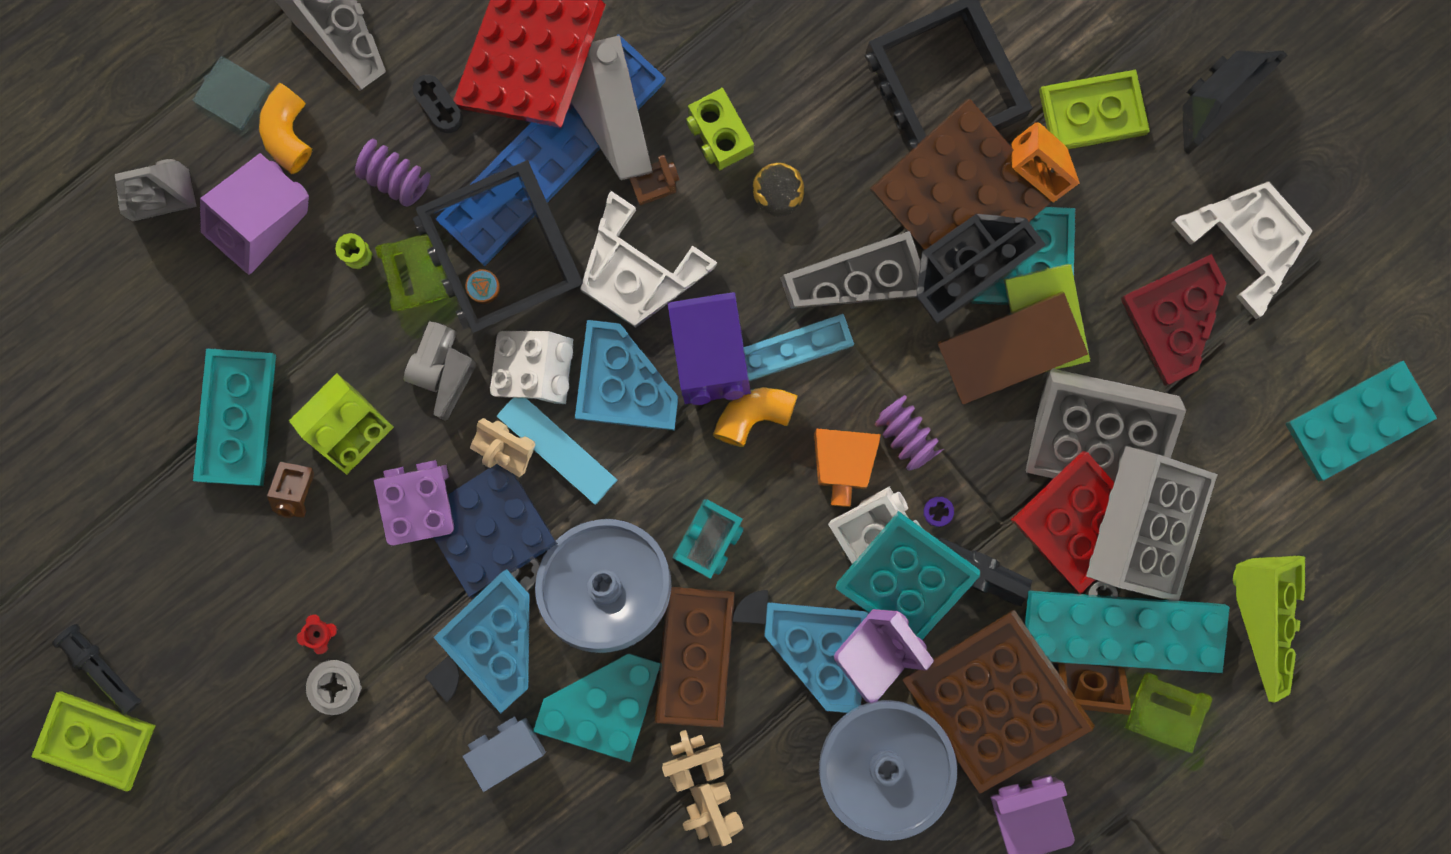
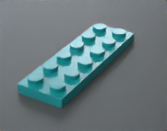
M1028 591L1025 626L1050 662L1223 673L1230 607L1225 604Z

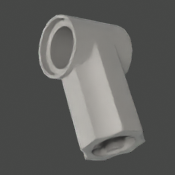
M429 321L417 353L411 356L407 364L404 381L437 392L446 354L449 347L452 348L457 332L442 324Z

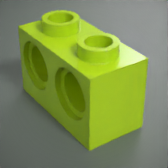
M723 88L688 105L689 117L686 118L687 125L694 136L700 135L705 144L701 149L709 164L715 163L720 171L753 153L754 143ZM709 111L715 112L719 116L718 120L713 123L705 122L701 117ZM723 139H728L735 146L729 151H722L717 147V144Z

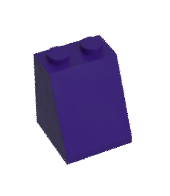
M735 292L669 302L668 310L684 403L703 405L710 402V400L721 398L736 400L744 395L751 394Z

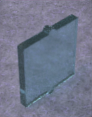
M221 56L210 74L203 77L205 81L192 101L243 130L254 111H259L260 107L258 105L271 86Z

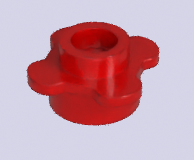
M310 615L307 617L306 624L301 632L297 635V642L302 646L305 645L313 648L316 654H324L328 650L327 644L329 640L337 634V628L332 623L326 624L321 621L318 615ZM316 631L320 633L318 638L314 636Z

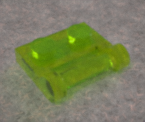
M419 235L394 243H384L375 247L377 257L382 259L392 299L390 300L392 311H401L448 298L441 282L446 276L442 266L434 267L427 249L432 247L427 235L422 237ZM403 253L414 294L405 296L395 260L396 255Z
M1146 672L1142 677L1125 729L1193 753L1205 714L1210 709L1212 696L1203 692L1199 694L1158 680L1157 675ZM1154 692L1192 706L1190 716L1150 702L1151 694Z

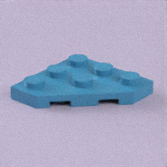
M587 320L575 419L675 431L678 407L677 394L666 383L621 324Z
M505 570L434 636L435 640L500 713L506 710L528 689L529 594L512 574Z
M767 603L764 636L825 710L848 713L861 706L862 696L835 662L834 655L866 618L868 612Z

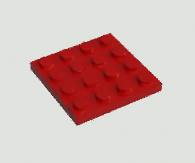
M490 0L456 91L454 102L462 110L562 127L606 4L602 0Z

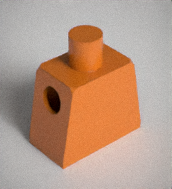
M1034 123L1013 140V169L1053 203L1079 184V179L1067 147L1049 132L1045 126L1040 123Z
M816 429L814 440L818 485L832 486V506L851 507L852 488L866 489L868 486L880 441V434Z

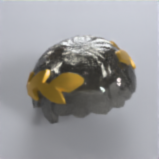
M774 163L762 168L753 181V193L758 207L774 217H783L794 212L804 197V182L800 176L801 174L795 168L784 163Z

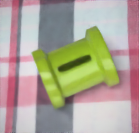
M349 233L338 239L335 247L336 254L347 266L352 269H361L370 263L372 251L360 236ZM357 247L360 249L358 254L352 253L351 256L348 254L350 249L355 250Z

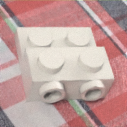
M889 486L861 501L859 506L831 520L829 527L853 564L898 511L908 518L905 513L908 510V506L900 492L893 493ZM914 520V521H913L914 523H916L918 526L921 527V525L918 523L917 520Z

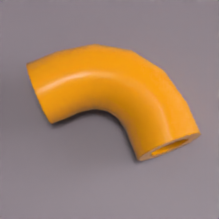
M278 83L268 96L260 112L259 132L265 150L288 172L295 174L305 166L312 153V148L301 141L293 131V122L306 103L285 85Z
M765 387L751 390V394L744 395L728 403L718 419L713 436L725 443L743 447L750 429L758 421L768 420L787 426L798 395Z

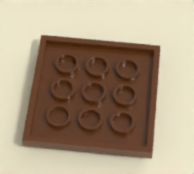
M971 99L964 101L869 189L906 232L910 231L912 239L923 251L975 214L1012 218L1021 217L1026 218L1030 222L1051 202L1050 199L1013 169L1012 147Z
M1015 610L934 658V662L926 671L916 669L903 679V682L922 710L931 716L945 731L954 749L956 760L979 793L988 790L1086 735L1095 727Z

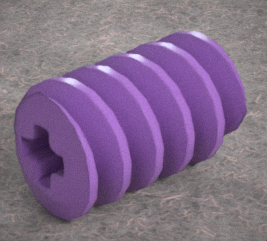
M369 140L357 159L355 167L356 176L362 180L366 179L367 183L371 186H377L380 192L388 193L390 198L394 200L399 199L403 206L408 207L414 204L426 191L430 182V173L427 172L422 178H419L421 167L416 165L411 171H408L410 166L408 159H404L398 165V153L393 152L387 158L388 147L383 145L375 151L377 140Z
M904 395L879 413L880 416L875 425L876 427L888 426L883 436L884 438L896 437L890 446L892 449L903 447L898 457L900 460L911 458L906 467L910 471L921 467L945 449L933 450L938 443V439H925L931 430L929 427L917 428L923 419L921 416L910 418L915 408L913 405L905 408L902 407V404L907 399V396Z

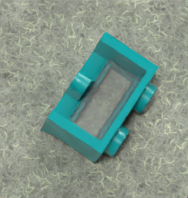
M704 499L672 558L710 579L714 573L719 575L728 557L724 556L729 544L735 545L743 532L744 528L739 526L743 519L708 499Z

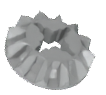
M338 660L326 661L316 666L310 673L306 683V694L311 705L319 712L328 715H337L348 711L358 702L359 693L362 689L359 674L350 664ZM333 677L337 678L338 684L347 686V689L336 693L334 702L332 691L321 688V685L332 683Z

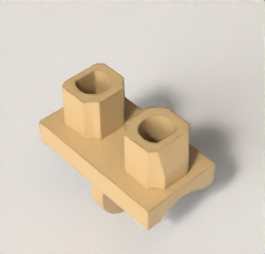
M483 418L477 423V432L470 449L483 456V465L491 468L498 464L516 476L521 477L525 474L536 444L535 441L526 436L517 438L510 434L507 425L498 420L491 423Z
M687 730L680 732L682 742L671 745L670 748L673 756L685 751L687 755L665 762L662 766L664 776L670 777L673 786L679 792L694 786L689 768L702 765L707 781L723 776V762L721 759L723 750L720 743L694 752V748L705 745L702 735L690 739Z
M725 782L698 784L690 788L695 803L686 807L691 819L683 823L685 831L695 828L699 840L709 836L712 846L720 844L721 846H726L732 843L731 837L744 827L737 812H730L722 816L719 810V804L731 799L727 784Z

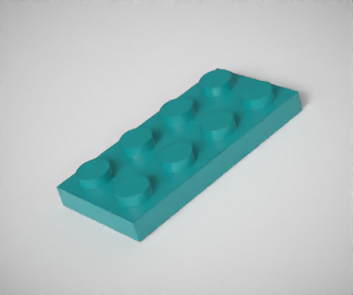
M206 349L193 481L264 487L276 363L275 354Z
M1401 361L1285 423L1319 482L1432 422L1437 417L1404 361Z

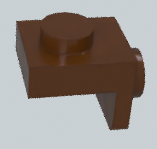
M664 155L658 157V162L651 164L653 173L629 178L639 206L676 193L675 182L680 181L674 163H667Z

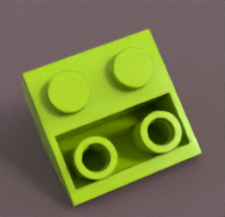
M337 373L289 420L301 438L346 475L394 428L356 389Z

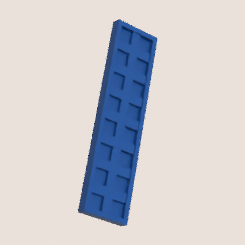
M620 36L637 109L639 110L666 82V78ZM570 102L562 127L531 122L471 184L528 160L548 203L600 150V146ZM516 178L446 208L436 218V221L485 267L535 214L519 179Z

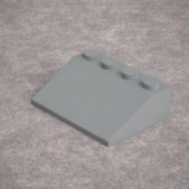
M1051 369L1048 371L1040 398L1026 472L1055 478L1082 451H1085L1091 455L1115 483L1119 462L1123 456L1125 446L1171 458L1186 409L1180 396Z
M1125 446L1086 576L1118 588L1167 600L1179 601L1218 474L1159 454Z

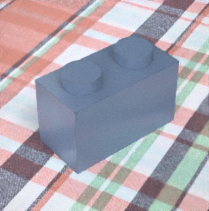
M514 716L497 728L500 733L488 740L485 734L468 744L471 751L465 754L463 758L483 792L546 753L527 718L518 722Z

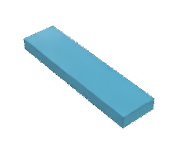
M844 314L744 347L749 381L853 347L854 342Z
M512 398L497 415L519 437L526 436L535 441L534 450L595 505L618 481L527 398Z

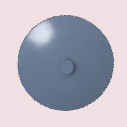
M613 519L589 521L565 532L556 540L558 544L547 550L537 572L535 584L536 600L546 624L557 637L570 646L595 653L618 651L642 640L656 627L663 617L671 595L670 569L658 543L641 528L625 521Z
M881 700L856 707L845 714L834 725L822 747L819 761V777L826 801L842 823L863 836L877 840L892 841L917 835L929 828L940 818L948 807L955 790L957 763L954 749L947 734L931 716L911 704L893 700Z

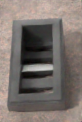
M450 347L446 354L434 408V415L444 421L448 420L476 367V362L472 358Z

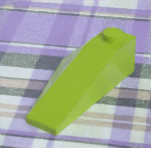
M1304 556L1251 558L1236 564L1233 574L1236 598L1269 702H1277L1291 693L1296 653L1290 646L1295 632H1299L1300 620H1296L1294 617L1297 600H1304Z

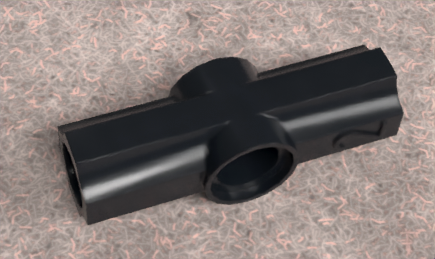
M938 539L980 570V577L973 583L971 588L986 594L989 592L1013 605L1022 606L1028 596V591L1031 589L1033 580L1001 566L999 561L974 550L971 552L947 539Z

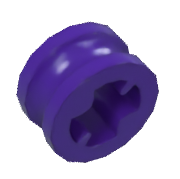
M934 497L925 504L924 517L930 525L942 527L952 520L954 507L947 498ZM937 502L945 505L943 509H948V515L942 516L940 521L933 520L934 514L931 516L929 514L930 507H936Z

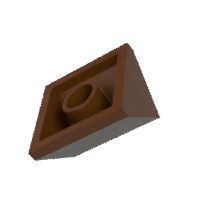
M1055 662L1054 668L1083 710L1130 715L1132 710L1125 667Z

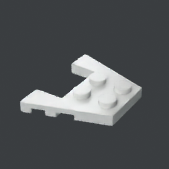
M1270 182L1235 194L1215 204L1207 205L1192 213L1179 216L1171 223L1190 245L1217 224L1258 270L1261 276L1237 296L1238 300L1255 319L1261 317L1267 310L1268 303L1278 291L1288 269L1294 264L1312 233V229Z
M611 191L606 201L603 218L600 221L597 238L591 251L580 289L583 293L636 328L715 269L717 262L694 246L691 247L674 273L669 272L618 237L635 213L636 208Z

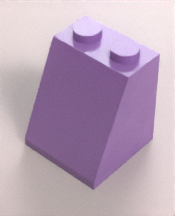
M259 153L200 198L201 233L250 275L307 214L309 195L300 183L290 180L276 162L269 161Z

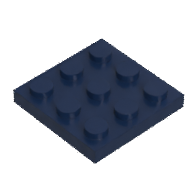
M495 464L448 494L454 530L450 534L433 537L470 598L480 594L503 571L508 570L510 573H513L558 544L515 474L498 464Z

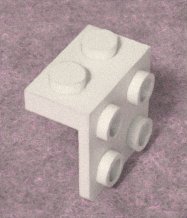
M500 331L496 339L490 386L491 395L508 398H535L554 404H566L574 339L550 331Z

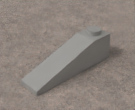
M275 0L288 18L359 91L386 72L373 36L369 34L362 16L364 12L361 4L357 3V0Z
M620 36L594 41L588 52L571 104L579 113L582 121L595 138L620 180L653 173Z
M173 159L161 160L153 166L115 174L120 214L131 221L197 207L189 169L179 161Z

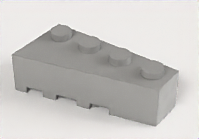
M908 231L784 274L780 279L791 309L916 298L920 259L911 233Z

